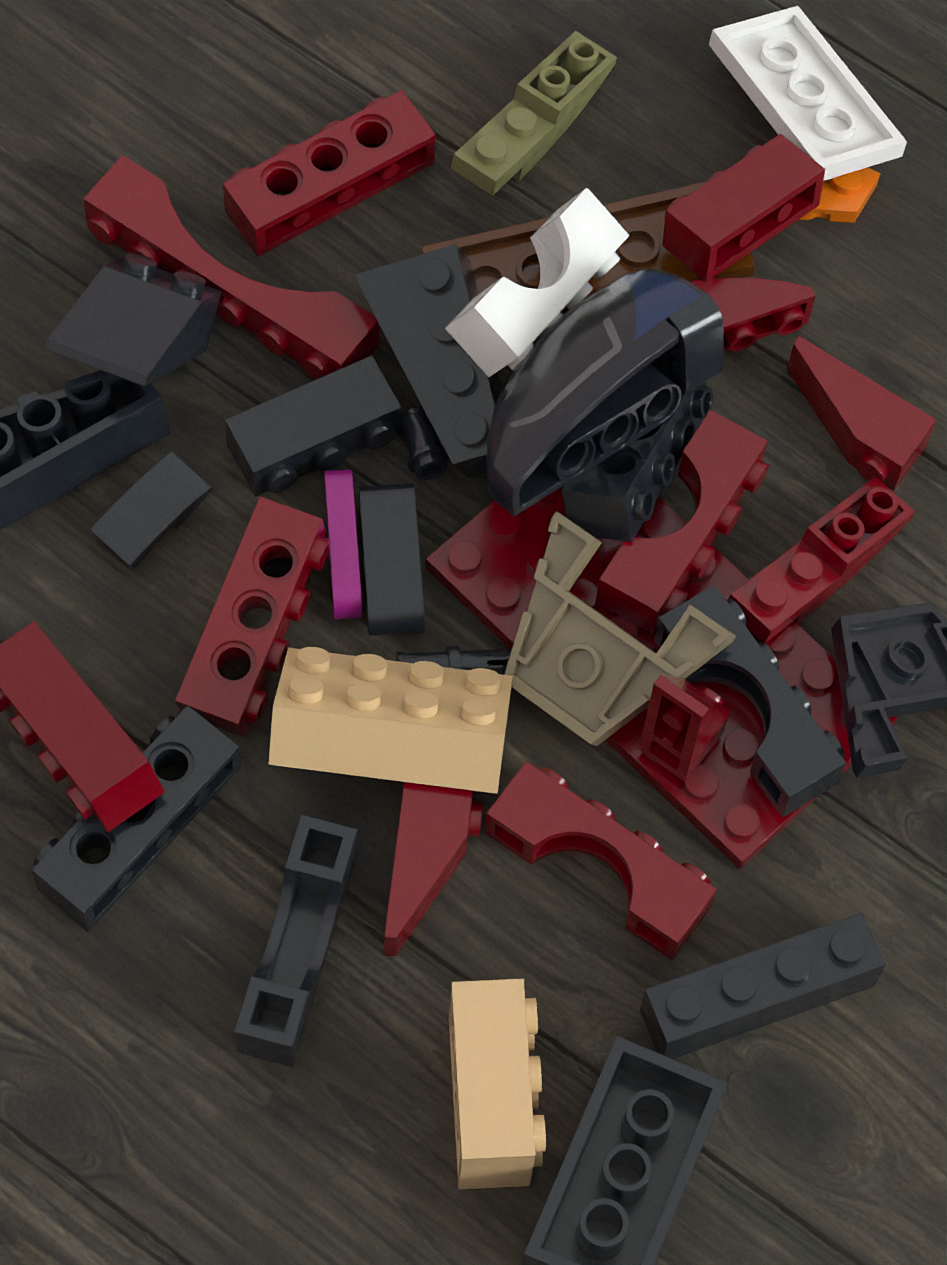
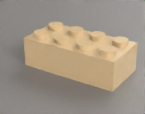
M318 647L288 648L273 704L268 765L498 794L513 676L498 674L486 668L462 670L441 667L439 664L430 661L407 663L385 660L381 656L374 654L351 656L329 653Z

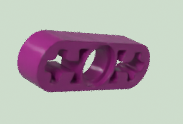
M352 469L324 471L328 539L331 540L329 560L334 620L362 618Z

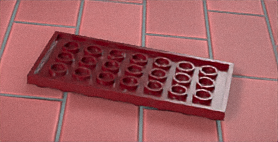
M564 486L516 516H512L494 500L426 558L425 568L511 651L523 612H527L537 581L534 579L539 559L544 558L551 535L548 531L551 519L556 511L567 517L561 491ZM658 497L652 517L649 521H644L635 537H662L679 530L688 522L662 498ZM597 538L602 543L571 587L570 592L657 653L660 648L654 641L655 633L647 632L596 603L599 579L624 542ZM710 545V547L715 549L714 556L704 574L699 579L691 575L682 590L688 592L685 602L713 585L718 588L725 599H728L732 592L749 579L714 546ZM793 621L767 641L766 644L776 656L779 664L778 671L790 687L793 685L797 686L808 699L812 710L811 716L823 732L825 730L830 731L840 742L845 754L844 761L846 762L843 774L852 765L836 659ZM749 630V632L752 634L757 643L761 642V640ZM694 682L691 684L696 687L702 685L713 690L723 700L724 706L730 710L724 733L686 782L639 750L648 708L605 741L738 869H741L817 797L782 818L750 774L755 753L764 741V727L759 712L745 695L730 686L717 682ZM898 716L888 717L892 726L895 725Z

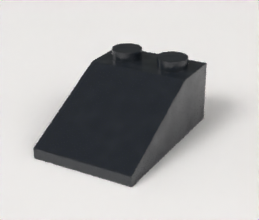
M127 254L103 266L47 338L45 349L142 386H147L207 351L222 291L205 286V279L196 274L188 272H175L172 274L156 268L157 262L149 257Z

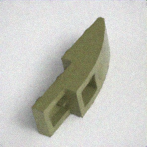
M575 31L517 84L514 99L454 153L451 169L492 196L511 178L519 182L541 160L577 118L614 67L617 57L579 32Z

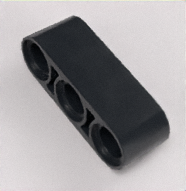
M414 484L359 486V513L368 635L424 633V602Z

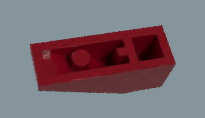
M799 336L793 343L787 366L791 377L847 462L854 466L858 473L866 480L870 481L876 476L888 488L894 491L928 445L936 419Z
M660 675L653 683L639 750L686 782L724 733L730 710L724 706L723 700L708 687L702 685L696 687L684 678Z
M404 782L384 936V955L396 956L465 857L468 836L479 837L483 803L472 801L473 790Z

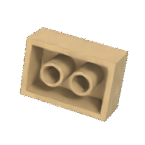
M524 979L460 981L451 983L449 1035L458 1189L530 1186L533 1167H542L543 1164L542 1152L546 1151L544 1115H533V1109H538L539 1106L538 1092L542 1091L540 1056H529V1051H534L535 1049L534 1034L538 1033L536 998H525Z

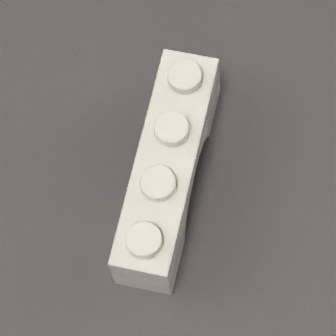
M585 188L558 208L530 238L540 264L538 289L523 287L502 277L475 296L445 329L488 377L506 365L513 370L533 348L534 344L532 342L562 316L560 311L565 306L571 309L592 291L593 287L588 282L593 276L596 280L599 279L620 260L615 251L629 237V234L588 188Z

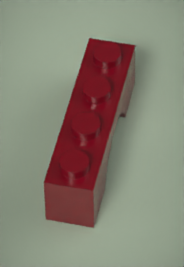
M710 410L683 450L678 477L683 481L693 497L696 508L695 514L686 525L669 535L656 538L635 537L633 542L624 541L599 579L596 603L647 632L654 634L659 617L685 602L688 592L682 589L691 575L699 579L706 571L715 553V549L710 547L717 534L720 532L727 536L734 527L742 511V507L737 503L744 492L747 490L754 494L761 485L769 468V465L763 462L768 441Z
M526 761L486 813L484 833L529 864H533L548 855L567 851L589 854L605 862L619 876L627 893L628 916L625 929L673 961L712 906L717 889L710 885L711 881L708 876L696 866L686 862L680 865L662 853L663 848L645 832L637 830L633 833L616 822L615 815L601 802L594 799L585 801L570 791L567 782L553 770L542 767L539 770Z

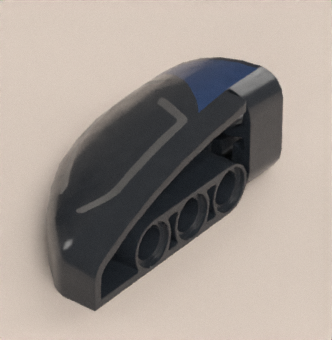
M647 268L634 270L621 276L563 313L554 324L536 338L533 342V348L513 368L494 407L487 441L486 457L487 486L491 497L512 516H516L668 420L676 411L682 396L723 371V319L714 300L706 292L675 274Z

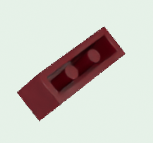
M779 134L763 146L757 145L753 147L742 160L727 170H720L714 173L704 185L689 195L680 196L675 199L666 209L662 246L705 282H708L818 207L825 168L782 134Z

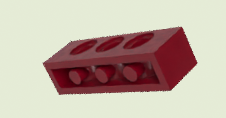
M403 90L387 98H376L369 102L362 111L345 120L332 121L325 125L318 134L303 142L288 144L281 148L274 157L253 168L245 167L235 172L228 181L223 183L225 212L255 255L259 257L434 164L436 135ZM376 144L379 145V147L368 148L364 145ZM324 167H331L335 170L321 171L319 169ZM282 190L291 192L287 195L274 194L275 192Z
M261 496L259 497L175 699L180 712L188 705L213 726L243 737L250 722L256 725L259 723L269 693L263 691L271 671L278 673L281 670L290 643L284 640L291 620L299 622L308 605L310 590L305 589L311 571L312 569L320 571L329 553L331 540L325 538L326 531L322 518ZM285 558L293 563L290 571L282 577L273 578L263 573L267 563L273 559ZM263 608L272 613L269 622L261 628L251 629L242 624L245 615L253 609ZM233 659H244L251 664L249 672L239 680H228L221 676L224 666Z

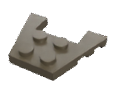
M556 511L548 529L551 535L544 558L539 559L534 579L537 581L527 612H523L504 675L513 676L512 688L589 744L598 746L648 708L653 683L660 675L687 678L731 644L736 635L696 607L689 605L658 652L656 653L570 592L571 587L602 542Z

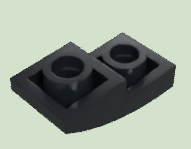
M171 451L133 484L90 530L129 566L136 568L170 528L178 529L214 488L175 452Z

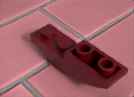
M718 278L711 279L708 282L704 280L691 282L706 292L718 306L723 319L724 351L730 350L732 352L747 349L758 339L775 333L788 335L796 332L809 322L816 296L812 287L771 279Z
M875 476L810 525L800 542L732 592L729 598H732L743 611L747 622L746 627L762 642L766 643L793 621L797 624L801 623L832 597L912 519L915 511Z

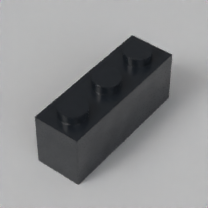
M370 356L225 419L227 446L255 497L267 491L280 492L292 486L303 475L317 469L321 471L330 470L340 465L347 456L367 447L369 449H377L389 443L396 434L401 433V428L399 427L401 422V406L373 356Z

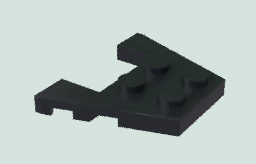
M932 602L840 616L831 628L852 769L856 778L899 770L908 759L888 717L947 707V619Z

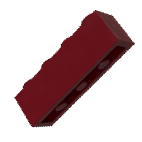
M35 621L0 644V712L2 713L10 707L15 716L10 718L9 722L28 748L37 742L43 749L42 752L37 754V757L54 782L57 784L64 778L69 782L72 787L67 789L65 793L84 820L94 814L106 831L109 832L165 793L147 758Z

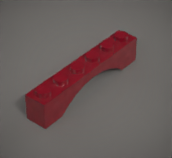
M124 155L116 161L83 198L87 227L99 241L107 245L114 243L129 254L149 257L157 262L156 268L172 274L175 272H188L204 278L206 281L205 286L222 291L216 313L223 321L233 327L241 325L255 334L261 344L272 353L277 355L284 353L300 363L302 369L312 379L317 380L370 357L379 346V323L376 317L337 291L306 292L277 288L248 279L222 265L204 251L183 227L171 205L165 182Z

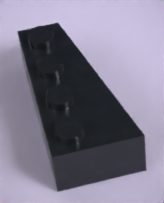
M454 244L354 274L361 291L452 464L467 478L486 473L487 441L494 407L502 391L498 373L496 372L488 377L445 329L465 306L478 295L471 261Z
M100 370L68 380L65 383L64 389L49 394L38 395L37 391L18 396L16 397L17 404L1 408L0 530L170 434L162 396L153 384L150 383L147 386H142Z

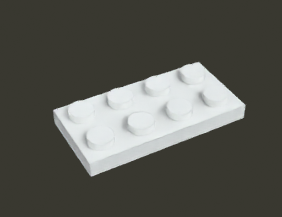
M799 6L712 30L709 46L777 134H782L825 168L824 180L902 157L907 141Z

